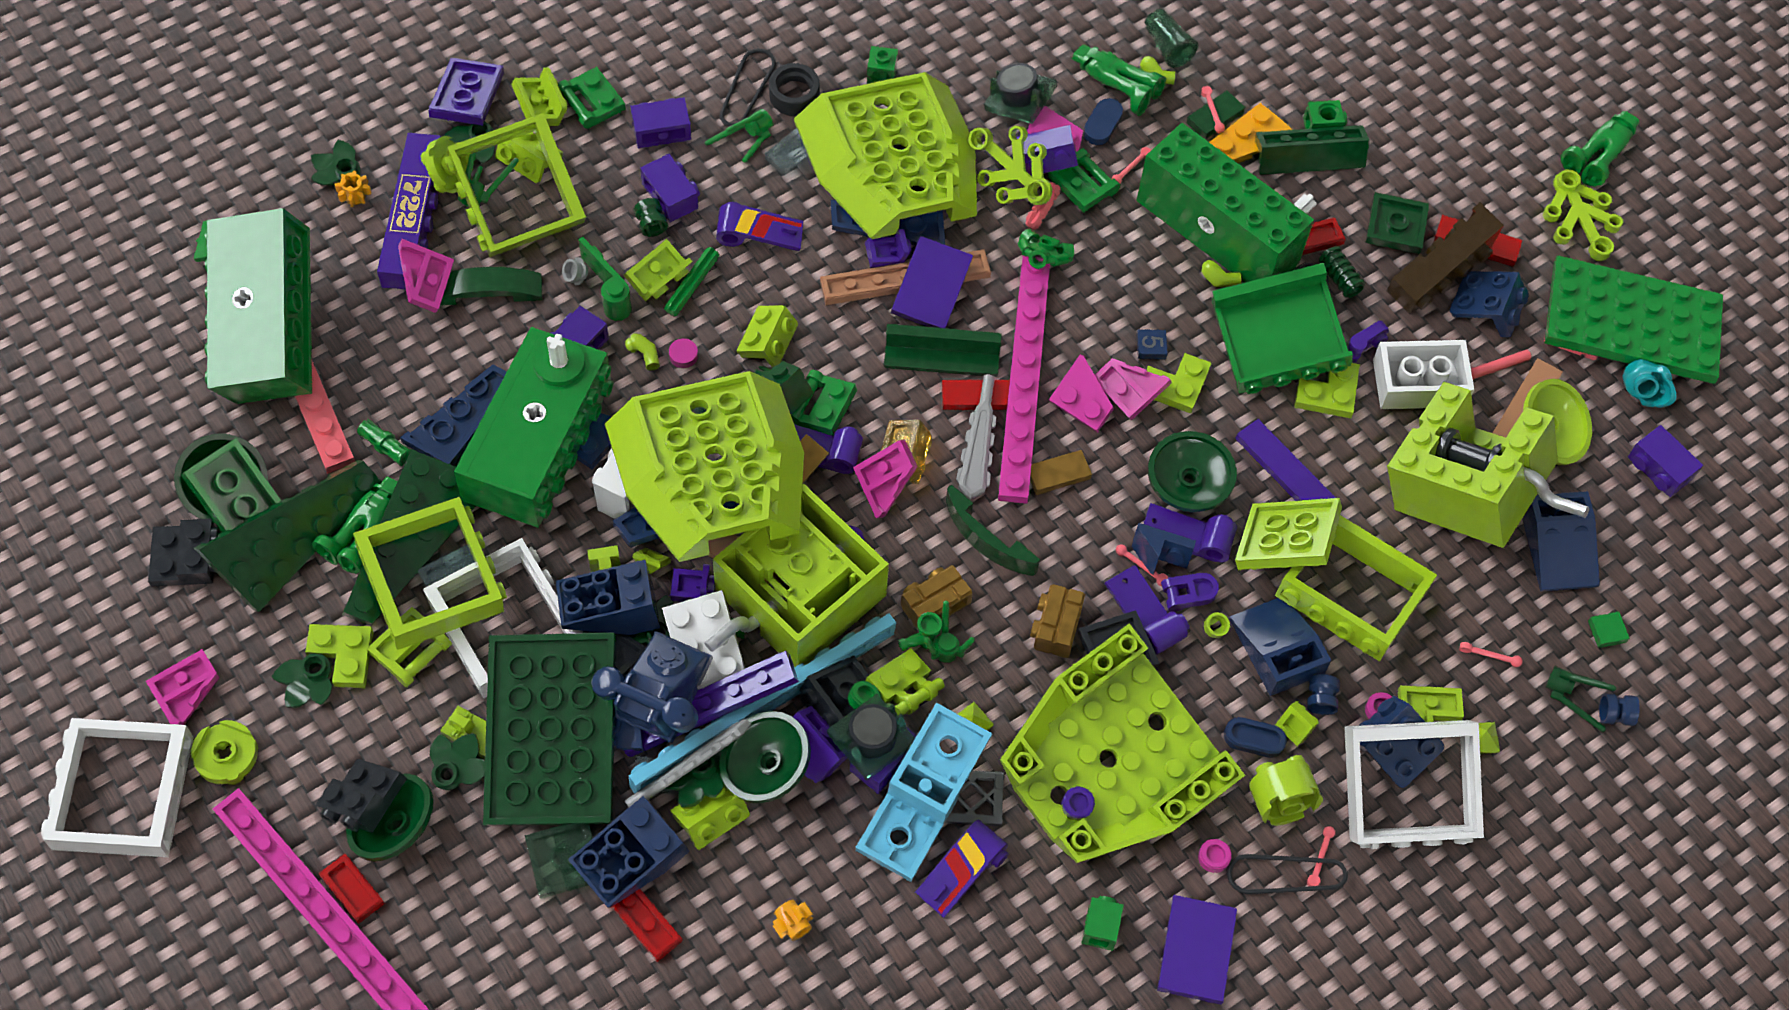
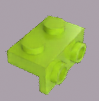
M543 68L539 78H514L511 86L525 118L543 113L548 126H559L564 114L567 112V102L561 94L557 79L554 78L551 69Z
M531 132L497 145L496 159L509 165L514 158H518L519 162L513 169L535 183L541 181L544 169L549 166L534 133ZM559 150L560 155L562 157L563 151Z
M666 239L623 276L644 301H647L651 296L657 300L669 289L666 286L669 281L674 279L678 282L690 272L686 267L693 261L690 258L684 260L668 239Z
M785 305L758 306L736 350L742 358H765L771 367L780 364L798 326V321Z
M725 783L723 790L715 798L705 796L696 806L682 808L679 804L670 810L674 819L689 834L694 846L698 850L750 816L744 800L735 796Z

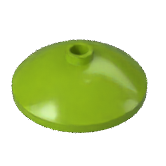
M1547 379L1535 384L1526 396L1523 410L1527 407L1553 415L1558 457L1557 465L1577 462L1586 454L1592 438V422L1585 401L1579 392L1565 381Z

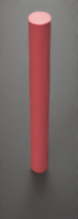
M1526 349L1471 368L1472 378L1476 379L1531 360V353Z

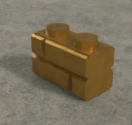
M954 565L945 570L943 567H940L930 573L928 580L921 584L914 582L904 589L901 596V607L917 628L918 619L922 614L933 612L939 615L942 620L943 601L947 600L949 602L950 616L969 605L972 601L973 593Z
M1052 584L1049 587L1048 594H1041L1037 610L1043 613L1040 621L1034 619L1030 637L1035 638L1033 647L1035 650L1052 653L1064 658L1069 657L1085 598L1084 592L1073 589L1068 590L1066 587Z

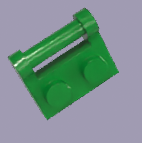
M598 67L569 81L562 80L558 83L562 96L579 116V122L585 129L591 128L626 110L625 102ZM579 90L594 111H588L574 92Z
M1082 148L1076 152L1078 166L1048 172V178L1054 184H1058L1061 188L1060 190L1084 213L1106 197L1116 194L1121 184L1116 179H1111L1090 159V154ZM1079 166H1083L1102 186L1099 187Z
M810 370L806 380L813 393L817 387L823 390L809 415L803 413L812 396L791 415L794 425L834 436L857 392L856 384L825 376L817 370Z

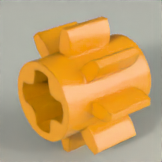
M355 170L352 173L341 174L340 183H335L339 201L341 203L346 201L351 207L361 203L365 204L366 195L372 194L367 176L360 177L356 174Z
M792 899L779 906L774 912L777 919L773 921V927L781 939L788 935L791 941H795L807 934L812 928L809 921L813 919V913L805 902L798 906L795 900Z

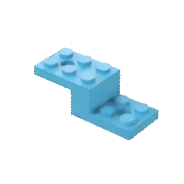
M936 703L891 779L888 792L858 842L855 851L911 882L954 808L962 787L989 742L992 733ZM945 739H951L956 743L957 750L951 754L944 753L940 749V742ZM895 830H902L907 834L908 841L903 845H896L891 841L890 834Z

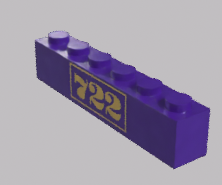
M407 133L377 269L382 288L406 290L398 249L399 242L402 239L428 249V239L426 238L427 233H431L433 229V216L431 214L433 209H437L438 194L426 166L422 163L421 154L426 151L431 141L440 138L441 135Z

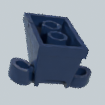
M655 631L651 641L632 670L627 674L625 680L622 673L616 668L610 666L602 667L593 676L592 689L595 694L604 700L615 699L616 713L614 717L673 743L678 732H688L697 724L698 713L692 702L697 694V687L701 685L713 657L708 653Z

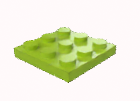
M1340 498L1252 504L1235 559L1237 569L1257 570L1260 568L1327 565L1342 510Z

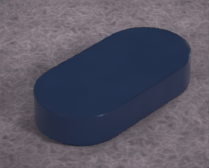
M1106 98L1099 101L1084 128V137L1089 143L1103 145L1109 141L1123 113V107L1117 100Z
M1233 718L1227 723L1224 730L1225 742L1231 748L1268 758L1279 756L1287 744L1286 734L1278 726L1247 718Z

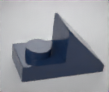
M1138 523L1131 547L1148 571L1154 575L1158 560L1187 569L1196 541Z

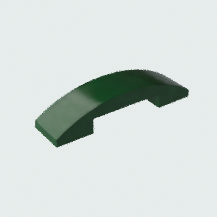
M474 267L454 270L450 272L440 305H456L457 298L513 296L514 302L541 301L542 274L510 267Z
M953 485L947 488L946 505L950 516L961 534L976 550L994 563L1011 571L1029 576H1034L1038 572L1040 559L1018 540L1010 548L971 516L972 501Z

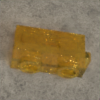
M920 419L889 420L881 451L899 440H906L918 466L909 480L912 484H919L921 475L925 471V459L928 448L932 444L931 433Z

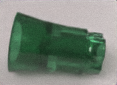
M1156 9V11L1146 17L1144 23L1148 34L1161 51L1169 67H1180L1194 57L1199 46L1197 40L1190 36L1164 9Z

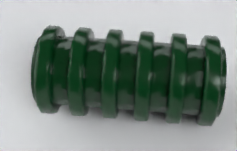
M1339 246L1331 247L1322 253L1319 263H1324L1329 277L1333 278V282L1338 285V289L1343 291V296L1351 298L1358 295L1364 289L1366 282L1361 279L1355 267L1351 266V262L1346 259V255L1342 253Z

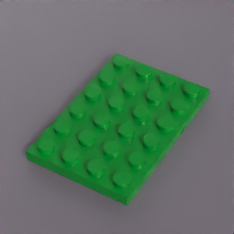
M1557 255L1553 264L1544 343L1628 364L1635 360L1643 359L1656 365L1666 366L1671 374L1715 384L1719 378L1723 294Z

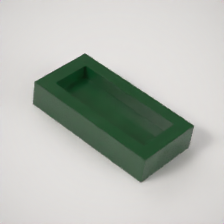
M1228 90L1213 99L1220 122L1225 126L1244 114L1245 106ZM1208 103L1188 116L1186 123L1205 140L1216 133L1214 129L1216 124Z

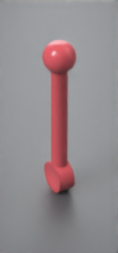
M1204 86L1201 90V95L1207 99L1216 124L1214 129L1217 133H1222L1225 130V125L1220 122L1211 97L1212 88Z
M1143 147L1140 155L1121 173L1113 175L1111 179H1116L1121 184L1122 178L1139 162L1145 159L1151 149Z
M1119 544L1116 547V553L1119 556L1127 557L1153 576L1159 586H1162L1161 582L1168 578L1166 574H1159L1156 571L1152 575L1141 560L1127 551L1125 545Z
M1468 642L1460 643L1459 650L1463 653L1472 652L1511 663L1513 667H1520L1523 663L1522 658L1517 655L1510 657L1473 647Z
M1331 826L1323 829L1324 839L1318 858H1325L1330 839L1335 836V830ZM1316 863L1313 874L1307 879L1308 886H1319L1321 881L1319 874L1323 863Z

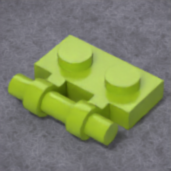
M912 648L867 676L865 680L877 687L881 694L880 702L883 705L894 700L897 705L892 710L898 718L905 714H912L919 708V704L925 700L931 701L945 687L941 678H936L932 682L925 679L931 670ZM913 687L917 692L911 695L905 691Z

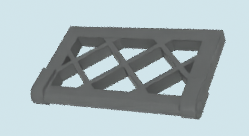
M971 771L967 778L968 782L962 787L959 795L972 785L983 799L970 808L958 797L957 802L967 813H950L945 823L971 825L979 819L986 826H1002L1004 772ZM975 781H994V789L986 794ZM986 801L993 807V815H977L974 813Z

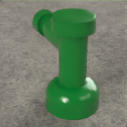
M933 612L922 614L917 622L919 633L911 635L906 639H899L898 645L900 650L905 651L908 648L917 646L928 649L923 641L925 637H928L935 646L937 635L942 629L940 616Z

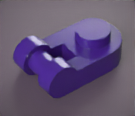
M1382 320L1355 334L1350 339L1347 348L1348 351L1353 353L1352 363L1359 360L1363 351L1371 346L1378 348L1380 342L1387 341L1389 338L1387 336L1389 328Z
M1207 573L1170 577L1161 582L1163 592L1167 593L1168 596L1166 604L1169 612H1177L1184 608L1210 604L1215 600L1219 590L1217 580ZM1186 588L1187 595H1179L1178 590Z

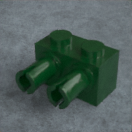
M782 361L772 369L762 365L759 366L760 370L755 369L754 371L755 374L780 384L791 415L814 394L803 372L797 366Z

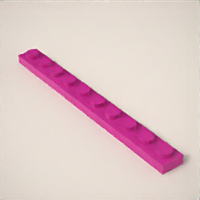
M1025 256L1022 257L998 501L1028 504L1050 264L1036 269L1030 265L1029 257ZM1035 256L1038 261H1043L1041 256Z
M239 788L213 808L216 815L382 1010H429Z

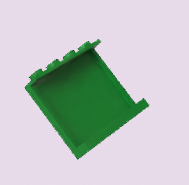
M1324 263L1212 291V305L1239 394L1244 392L1254 394L1260 392L1264 387L1272 385L1282 387L1291 383L1292 380L1300 378L1310 380L1319 376L1320 373L1328 371L1338 373L1351 366L1353 353L1348 351L1326 282L1327 271Z

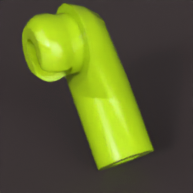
M638 333L632 334L630 338L626 339L625 346L628 351L632 353L640 351L643 354L647 370L653 371L660 367L656 345Z

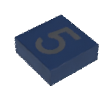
M1138 329L1136 334L1138 359L1166 360V330Z

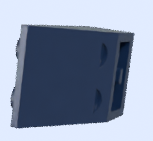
M1589 492L1555 494L1561 498L1589 506L1586 518L1554 508L1537 495L1522 520L1540 592L1599 587L1596 521Z
M646 560L556 581L562 629L633 635L660 628L654 585Z
M1276 598L1229 616L1231 624L1270 696L1308 682L1311 676L1326 673L1332 660L1318 634L1292 606L1287 605L1281 599Z
M642 796L568 860L609 909L667 872L690 850L647 799Z

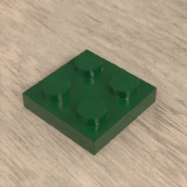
M1375 192L1371 204L1365 243L1420 254L1423 248L1429 203Z

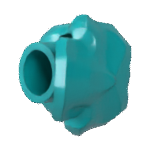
M1639 359L1631 362L1624 369L1622 379L1626 390L1631 396L1639 399L1643 406L1662 408L1670 406L1676 401L1677 396L1672 382V375L1666 366L1656 365L1655 363Z

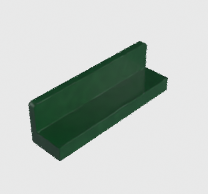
M1363 125L1256 132L1255 143L1260 153L1258 172L1260 175L1364 168L1366 166L1370 139Z
M887 324L884 367L975 376L989 374L997 377L1002 333Z

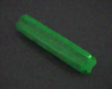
M712 247L706 248L666 303L664 310L673 317L679 314L720 256L718 251Z

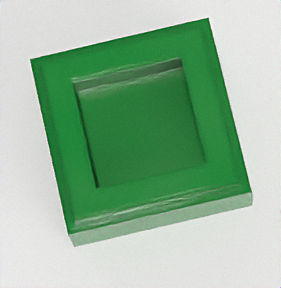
M1620 612L1592 616L1588 620L1598 648L1627 643L1630 639Z

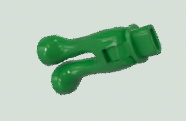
M1083 44L1072 56V60L1080 64V69L1085 70L1092 78L1129 96L1130 110L1137 116H1141L1146 111L1150 100H1156L1166 86L1167 79L1163 75L1139 69L1121 60L1111 51H1099V48L1096 46L1090 48Z
M1627 111L1614 115L1593 134L1582 149L1575 145L1563 151L1560 160L1564 169L1573 170L1578 175L1583 170L1581 181L1588 186L1602 185L1610 174L1608 166L1624 150L1632 136L1635 135L1636 127L1640 124L1639 119ZM1599 149H1604L1602 154L1596 160L1591 161L1585 167V165L1589 162V160L1595 155V153Z
M386 476L380 484H375L373 491L370 490L359 500L335 536L331 538L326 535H319L313 541L312 546L314 550L333 565L339 563L349 573H360L363 563L355 541L349 547L348 545L354 538L353 533L358 532L361 527L364 526V530L380 524L398 481Z

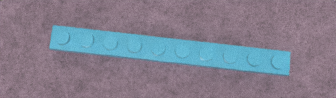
M890 613L882 618L877 616L871 619L863 630L856 634L851 632L844 636L840 644L831 650L830 648L821 650L815 656V660L806 665L799 664L794 667L799 680L798 683L717 718L702 730L697 728L691 731L685 737V741L677 746H667L658 754L656 759L649 763L642 762L634 767L629 775V787L634 794L734 723L755 714L773 711L801 693L799 690L807 676L853 655L858 658L893 636L896 621Z

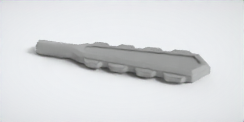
M989 374L983 377L980 402L975 411L970 413L969 424L972 427L966 432L965 442L967 448L962 450L960 460L963 463V467L958 469L956 482L959 484L958 489L969 500L985 493V489L990 486L991 474L987 471V468L992 465L993 454L989 451V448L994 445V434L991 432V429L995 428L996 416L993 415L991 407L995 377Z
M748 719L734 723L656 780L625 800L627 806L630 807L642 796L649 800L741 737L751 726Z

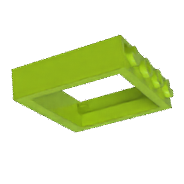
M543 113L447 147L448 156L444 157L446 166L450 173L455 172L458 179V182L455 183L457 193L460 199H466L469 206L466 209L467 217L471 225L476 224L480 235L476 236L482 252L487 250L489 257L584 223L586 219L585 213ZM535 132L569 217L495 244L460 158Z
M460 497L353 533L356 548L397 650L504 612L503 599L507 598L505 589L501 581L495 582L493 574L496 573L492 558L484 556L482 551L485 548L483 537L480 531L474 532L471 525L475 523L472 511L469 506H463ZM457 519L488 595L403 624L373 547Z
M1340 515L1333 544L1413 593L1386 634L1298 580L1297 577L1306 566L1291 567L1283 578L1275 596L1380 662L1428 592L1437 574Z

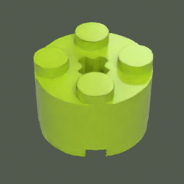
M1302 755L1292 756L1286 761L1277 764L1266 762L1259 765L1255 769L1257 774L1249 783V789L1263 822L1266 823L1269 820L1271 825L1275 826L1289 824L1304 818L1303 811L1310 807L1312 811H1315L1323 801L1310 767Z

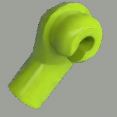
M1146 56L1141 60L1140 69L1147 72H1157L1166 77V84L1174 85L1175 71L1162 70L1157 61L1151 56Z
M1207 260L1202 264L1203 276L1214 287H1230L1241 284L1240 272L1226 273L1213 260Z

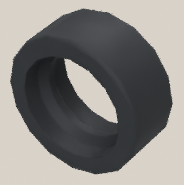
M787 63L782 65L772 73L769 79L770 102L782 114L797 116L820 95L818 75L813 69L804 64ZM798 81L809 86L810 92L799 98H790L781 94L778 88L787 82Z

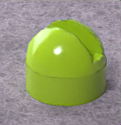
M1219 612L1212 613L1204 621L1205 633L1212 638H1220L1230 629L1229 619ZM1219 620L1222 626L1213 631L1210 626Z

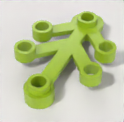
M1013 126L1009 130L1008 135L1012 141L1013 159L993 141V135L990 130L979 127L974 128L968 138L970 146L975 150H986L1007 169L1000 171L982 170L977 176L978 183L981 186L991 187L996 182L1019 180L1025 187L1018 189L1001 187L997 190L996 199L999 203L1010 204L1014 200L1027 198L1034 205L1046 204L1052 196V186L1044 178L1042 159L1047 154L1046 147L1040 143H1033L1028 147L1027 153L1031 158L1032 164L1031 176L1025 170L1023 142L1028 136L1025 127ZM1017 130L1021 132L1019 139L1015 136ZM983 135H985L984 144L981 142V138ZM1036 147L1040 149V153L1037 157L1034 153ZM986 174L989 175V181L987 183L984 180ZM1040 186L1042 187L1041 196H1039L1037 192ZM1005 191H1007L1008 198L1006 200L1003 199V193Z
M1564 170L1558 173L1553 180V186L1557 192L1551 204L1546 206L1543 218L1548 222H1556L1562 213L1560 207L1566 197L1571 204V208L1562 226H1559L1554 233L1553 238L1555 242L1561 245L1567 244L1573 235L1572 229L1578 219L1590 242L1589 254L1591 258L1595 261L1608 259L1614 249V244L1608 237L1599 235L1591 218L1604 223L1605 230L1610 233H1617L1623 225V219L1617 214L1605 212L1612 202L1611 196L1608 193L1598 192L1582 185L1580 176L1573 170ZM1580 196L1592 200L1593 206L1583 202ZM1559 233H1563V234H1565L1567 237H1563V236H1561Z

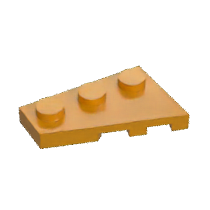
M1260 102L1209 143L1235 162L1240 163L1251 159L1253 155L1259 153L1255 143L1256 132L1293 129Z

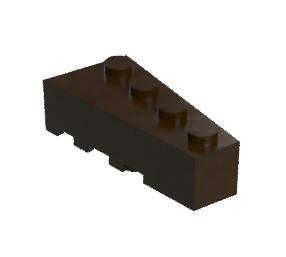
M1481 202L1472 209L1473 212L1467 221L1461 218L1453 225L1454 228L1446 235L1445 240L1439 237L1425 252V258L1420 254L1392 278L1387 292L1409 314L1417 308L1420 310L1426 308L1432 302L1435 294L1438 292L1440 294L1445 293L1453 285L1454 279L1458 276L1461 279L1464 278L1473 269L1472 265L1477 261L1483 263L1494 252L1491 248L1504 225Z

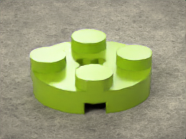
M443 136L431 141L426 151L421 154L422 163L426 166L435 189L440 193L457 192L455 183L458 182L455 172H449L444 157L448 156L447 147L457 144L449 140L452 138L449 136ZM469 155L460 158L465 171Z
M225 720L220 721V724L214 725L211 728L207 726L198 733L191 747V757L195 768L201 777L211 783L238 784L252 770L258 756L257 742L249 729L236 721ZM227 746H231V755L224 759H220V755L217 753V751L219 749L224 750Z

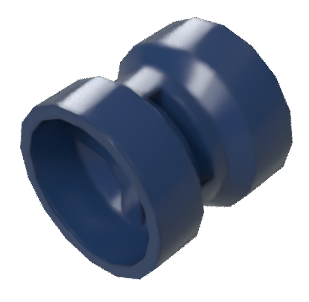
M1326 674L1311 676L1308 687L1311 691V696L1307 700V709L1319 715L1337 713L1339 701L1336 698V694L1340 691V680L1337 677Z
M1604 693L1602 695L1599 705V717L1602 724H1614L1615 722H1621L1625 726H1635L1637 724L1640 711L1637 696L1625 695L1623 698H1619L1615 694Z

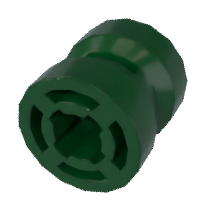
M646 198L634 206V214L636 219L640 221L639 227L644 236L655 237L667 230L668 222L666 217L661 214L662 206L658 199Z

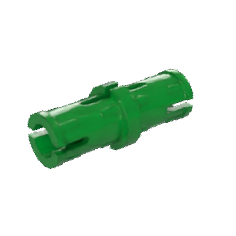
M370 419L364 420L357 429L358 435L369 441L378 453L389 456L399 466L405 465L411 450L398 442L394 434L389 431L385 432Z

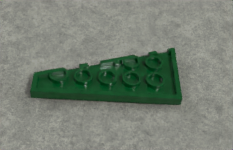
M411 449L380 524L460 497L454 475L456 467ZM462 501L464 507L469 506L471 511L475 509V505ZM457 519L373 547L393 600L459 526ZM362 565L342 615L372 626L382 614L365 568Z
M357 460L330 474L327 479L320 483L302 489L301 493L276 503L248 518L245 523L238 527L226 530L219 534V537L206 544L202 543L194 547V549L253 611L259 612L316 552L312 546L313 541L319 535L330 537L349 517L359 500L370 490L373 491L375 484H380L382 481L364 461Z

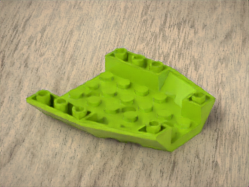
M926 72L822 93L794 118L795 125L819 183L871 239L896 234L899 229L900 219L945 209L951 222L977 216L975 149L969 144V130L948 85ZM883 104L888 108L880 109L877 108L876 105ZM900 144L901 146L906 148L903 150L895 149L893 146ZM919 186L925 190L917 192L912 190L911 187Z
M751 371L632 397L605 423L627 498L679 562L709 555L708 540L763 527H766L770 540L800 533L804 450L780 384ZM697 407H702L707 410L702 414H696L692 412V410ZM714 453L723 456L716 461L707 458L710 454ZM728 501H734L739 504L733 509H727L722 506Z
M1130 623L1055 678L1000 759L1014 791L1049 838L1076 863L1173 832L1246 776L1226 750L1222 753L1217 751L1144 655V652L1149 648ZM1151 714H1157L1162 717L1164 721L1162 730L1156 731L1149 726L1148 718ZM1108 750L1114 754L1116 761L1113 767L1102 765L1100 762V753L1102 751ZM1055 787H1060L1067 792L1073 787H1084L1094 797V809L1085 819L1073 820L1063 812L1061 804H1056L1052 801L1050 797L1051 790Z

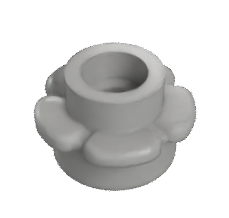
M580 257L566 260L562 267L563 278L570 283H574V285H580L588 275V267L584 264V260Z

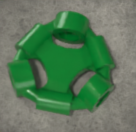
M1026 229L1020 235L1018 247L1023 256L1029 257L1030 265L1036 269L1043 268L1046 264H1050L1053 267L1064 265L1073 260V244L1060 243V240L1047 235L1039 236L1032 229ZM1035 255H1040L1043 261H1038Z

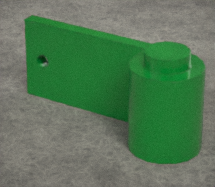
M584 237L578 239L581 258L604 282L601 288V296L606 317L614 321L626 319L632 311L628 284L603 258V254L594 245L591 246Z

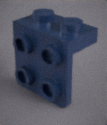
M1471 271L1462 279L1451 305L1450 313L1453 317L1491 318L1500 337H1511L1515 326L1520 322V313L1523 305L1528 301L1529 292L1524 286L1519 272Z
M1392 696L1379 705L1378 711L1369 720L1363 721L1358 726L1422 723L1425 721L1409 703L1396 696ZM1439 738L1360 742V749L1370 754L1392 781L1401 788L1406 787L1445 747Z

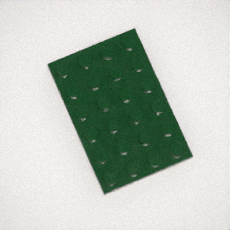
M615 633L489 635L483 804L484 826L610 824L613 822L615 699L604 700L595 694L592 689V679L594 674L602 667L610 666L616 668Z

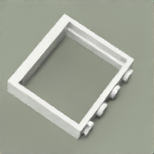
M521 538L488 555L492 558L496 569L493 577L522 563L561 627L558 596L552 588L555 584L548 570L542 571L537 564L540 562V558L536 550L532 547L528 548ZM474 562L425 587L423 591L432 611L437 613L448 609L446 601L483 583V580ZM459 627L447 632L446 635L452 642L454 649L483 698L487 697L488 675ZM562 629V631L564 632V634H573V633H582V632H583V631H578V630Z
M71 718L69 729H66L63 735V746L65 747L63 756L56 764V786L49 794L48 803L50 811L48 819L44 820L41 828V835L45 843L52 850L169 857L194 738L187 726ZM85 736L170 741L149 837L64 831Z
M1462 720L1345 726L1349 834L1351 841L1360 844V848L1377 849L1379 848V843H1391L1392 847L1401 848L1410 847L1413 841H1422L1425 846L1442 845V840L1454 839L1455 844H1467L1473 842V838H1484L1479 723ZM1460 737L1464 825L1364 830L1360 760L1361 741Z

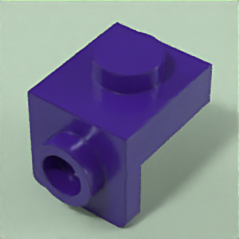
M898 229L894 237L867 238L865 242L870 268L904 263L911 253V243L909 239H906L904 229Z
M703 564V571L674 568L670 594L672 601L684 602L714 593L715 582L714 575L710 574V564Z

